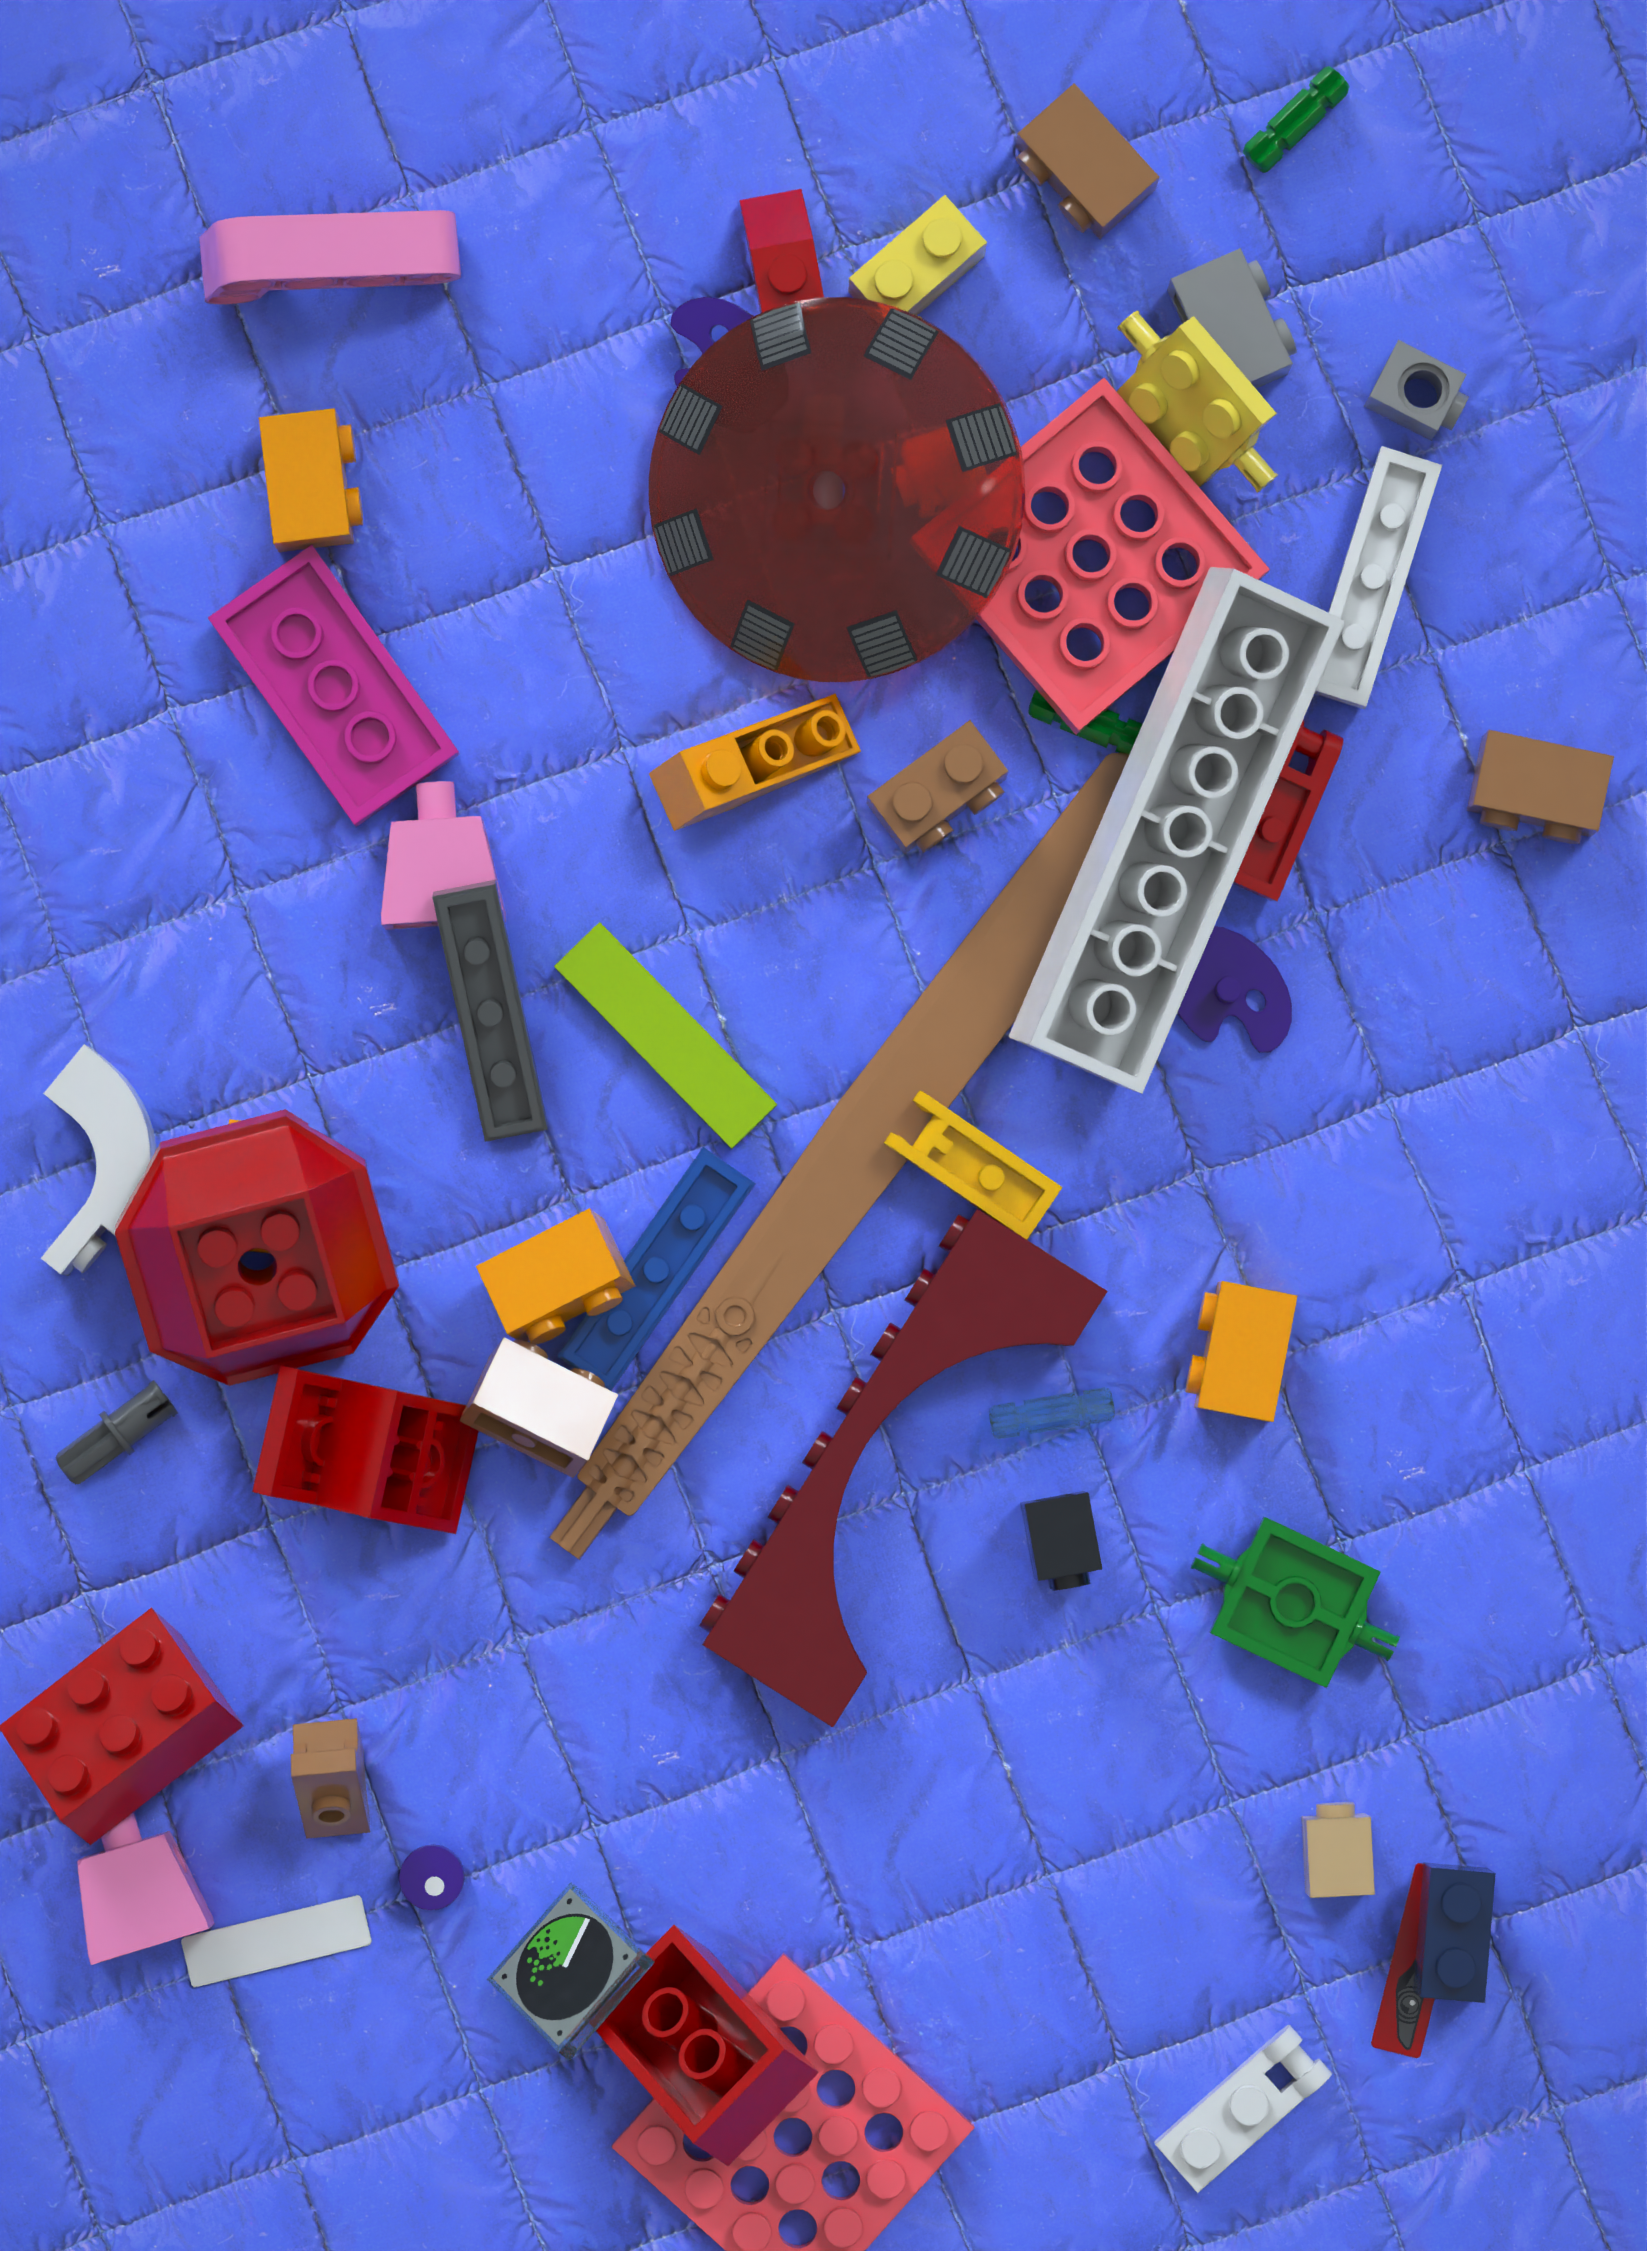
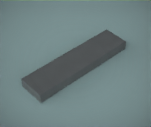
M496 880L435 891L432 898L484 1140L486 1142L548 1130L546 1112Z

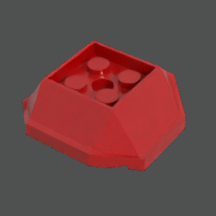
M286 1109L160 1142L147 1166V1170L115 1224V1236L149 1351L228 1386L279 1373L280 1365L296 1369L353 1354L399 1287V1278L365 1159L337 1141L309 1127L307 1122ZM251 1249H263L271 1253L275 1260L269 1267L263 1270H252L245 1267L241 1263L240 1258Z

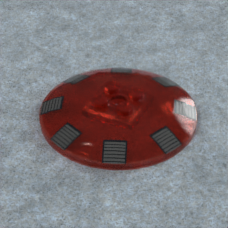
M821 297L774 307L751 317L731 329L711 345L681 380L666 407L657 430L649 471V509L658 553L678 595L694 617L715 638L752 663L779 674L818 682H852L875 679L897 673L923 662L961 636L993 599L1008 572L1021 533L1025 507V473L1017 431L1005 401L980 363L959 342L924 318L892 305L849 297ZM828 471L837 474L845 486L843 500L833 509H826L820 506L813 494L816 479Z

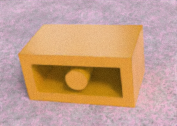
M335 408L259 417L273 544L278 552L304 550L310 545H313L314 548L354 544L352 526L363 525V511L359 487L348 488L345 464L356 462L352 425H340V419Z
M590 1208L476 1266L506 1333L516 1340L530 1341L531 1344L535 1345L547 1342L562 1334L566 1330L564 1322L584 1312H587L588 1316H595L616 1307L623 1300L621 1293L635 1287L605 1219Z
M1226 1281L1217 1283L1216 1294L1204 1292L1197 1329L1208 1331L1204 1356L1192 1355L1185 1389L1187 1393L1196 1394L1194 1408L1274 1422L1297 1295Z

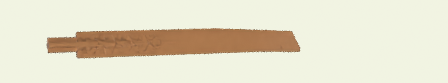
M1111 753L1104 758L839 1100L596 1447L587 1463L582 1467L577 1477L587 1486L549 1536L550 1539L577 1559H581L617 1509L628 1516H632L637 1512L908 1161L885 1145L884 1141L890 1132L900 1135L911 1146L919 1137L933 1115L924 1112L912 1101L918 1091H923L946 1108H949L1013 1025L1127 762L1128 754Z

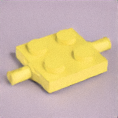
M1138 310L1133 312L1117 329L1123 333L1140 353L1141 357L1135 373L1116 392L1199 487L1213 478L1221 469L1234 464L1255 488V491L1257 493L1260 492L1278 474L1271 469L1253 447L1257 443L1260 430L1277 413L1194 316L1180 325L1171 335L1161 339L1139 314Z

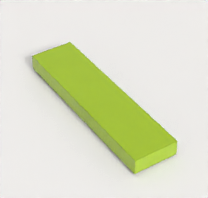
M600 922L554 965L555 969L731 1149L742 1141L778 1106Z

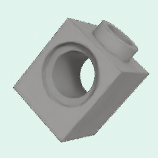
M1398 340L1364 407L1432 441L1440 426L1451 431L1455 426L1469 396L1459 392L1467 374ZM1413 379L1428 381L1436 390L1437 403L1428 408L1413 406L1405 396L1404 385Z

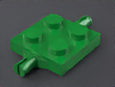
M1266 1517L1262 1518L1249 1547L1236 1560L1205 1546L1203 1543L1199 1547L1197 1554L1218 1563L1219 1567H1215L1195 1557L1191 1569H1196L1225 1583L1223 1603L1209 1633L1325 1688L1328 1687L1340 1659L1354 1645L1376 1654L1386 1661H1389L1394 1651L1373 1642L1372 1638L1374 1637L1396 1647L1400 1636H1395L1365 1621L1367 1618V1602L1381 1573L1380 1571Z

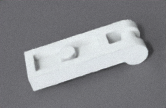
M1287 2025L1277 2032L1154 2141L1159 2150L1197 2193L1331 2077L1332 2072L1320 2059L1313 2061L1300 2047L1299 2044L1302 2038L1291 2025ZM1279 2062L1293 2077L1280 2091L1265 2075L1269 2069Z

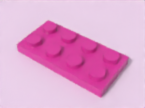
M313 545L307 547L208 617L355 827L365 822L416 786V784L460 755L457 748Z

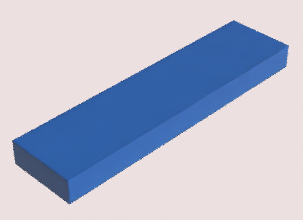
M703 1147L624 1260L635 1287L621 1293L623 1300L616 1307L595 1316H588L586 1314L557 1357L573 1368L583 1369L598 1376L605 1383L604 1388L612 1391L756 1183Z

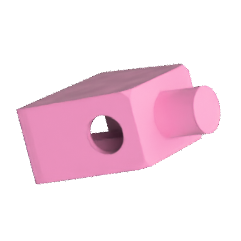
M437 781L416 784L418 820L391 822L381 925L386 930L438 926L432 898L433 892L496 880L504 920L506 922L504 903L483 819L481 816L456 817L454 782Z
M134 1812L101 1837L104 1851L85 1856L77 1861L87 1951L91 1965L211 1928L215 1924L213 1916L170 1831L142 1839Z

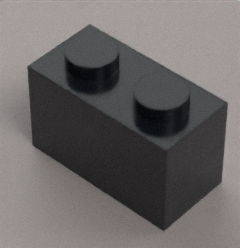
M1081 1491L1020 1502L1034 1578L1038 1581L1048 1579L1049 1587L1052 1591L1091 1584L1089 1572L1102 1570L1089 1493Z

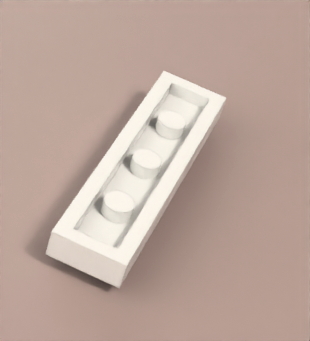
M1381 446L1328 611V613L1345 620V623L1314 694L1361 709L1366 708L1442 468L1441 464Z

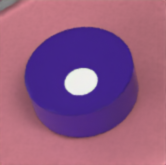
M435 1844L421 1846L410 1853L403 1862L399 1875L400 1887L406 1899L414 1906L424 1910H439L450 1905L460 1894L465 1880L464 1868L459 1857L450 1849Z

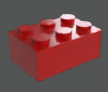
M151 1607L0 1725V1731L59 1820L88 1844L92 1845L244 1725L182 1635Z
M675 1925L648 1950L584 2017L691 2142L727 2166L751 2144L819 2073L713 1953Z

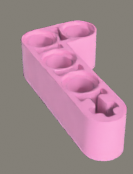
M430 210L235 217L213 223L199 237L205 302L209 304L227 305L251 302L261 298L268 291L432 285L448 283L461 278L455 213L451 211Z

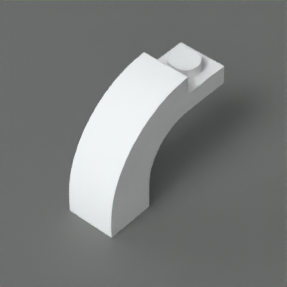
M85 1044L43 1093L81 1125L92 1143L96 1158V1177L88 1200L41 1257L43 1261L59 1274L66 1276L74 1268L84 1273L103 1252L107 1243L100 1239L101 1235L106 1229L115 1235V1224L147 1170V1166L157 1149L149 1115L135 1089L111 1063Z

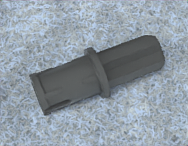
M153 1380L149 1383V1386L110 1415L105 1411L100 1413L102 1421L57 1453L55 1457L57 1464L71 1482L81 1484L122 1452L126 1451L129 1455L135 1452L132 1445L171 1416L177 1415L178 1411Z

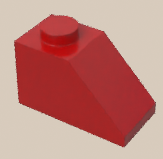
M802 189L739 200L760 315L796 303H800L803 318L824 315L825 299Z

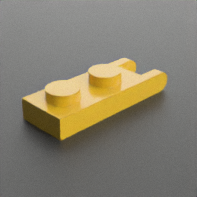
M919 1090L912 1101L918 1108L933 1116L912 1146L903 1137L890 1132L884 1144L985 1214L1027 1240L1063 1187L941 1103Z

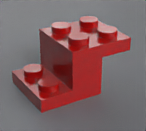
M280 1365L252 1492L318 1505L371 1519L456 1534L479 1431L459 1421L466 1407L463 1404Z

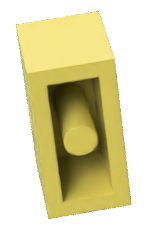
M944 195L849 277L848 292L879 327L891 308L915 318L985 257L987 241L949 198Z

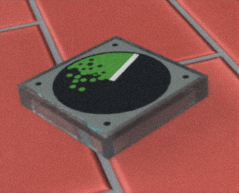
M570 1882L487 1980L559 2054L571 2060L655 1961L582 1889Z

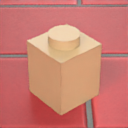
M1353 1802L1316 1804V1816H1301L1305 1893L1310 1898L1375 1895L1371 1817L1366 1813L1355 1814V1804Z

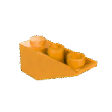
M833 694L680 751L648 774L671 826L676 831L761 797L861 752L837 695Z

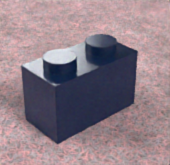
M1423 1862L1413 1991L1422 1998L1485 2003L1496 1874L1490 1869Z

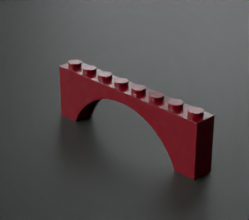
M978 1209L970 1220L958 1214L939 1244L940 1248L949 1253L936 1274L924 1268L904 1300L915 1307L902 1328H899L893 1323H889L870 1354L881 1361L867 1383L857 1376L855 1377L836 1408L845 1414L846 1417L835 1435L832 1437L821 1431L802 1461V1464L812 1469L811 1473L799 1491L787 1485L768 1515L769 1519L778 1524L765 1545L753 1539L733 1571L744 1578L730 1600L719 1593L699 1625L709 1632L702 1644L703 1646L831 1727H834L867 1675V1670L856 1653L844 1626L837 1601L834 1580V1539L837 1517L845 1488L866 1444L885 1418L902 1400L924 1382L961 1361L992 1350L1019 1345L1048 1344L1074 1346L1108 1292Z

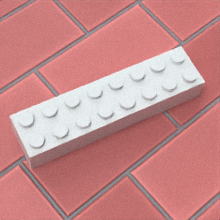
M1209 568L1008 1036L1009 1038L1120 1087L1143 1094L1345 620L1234 568Z

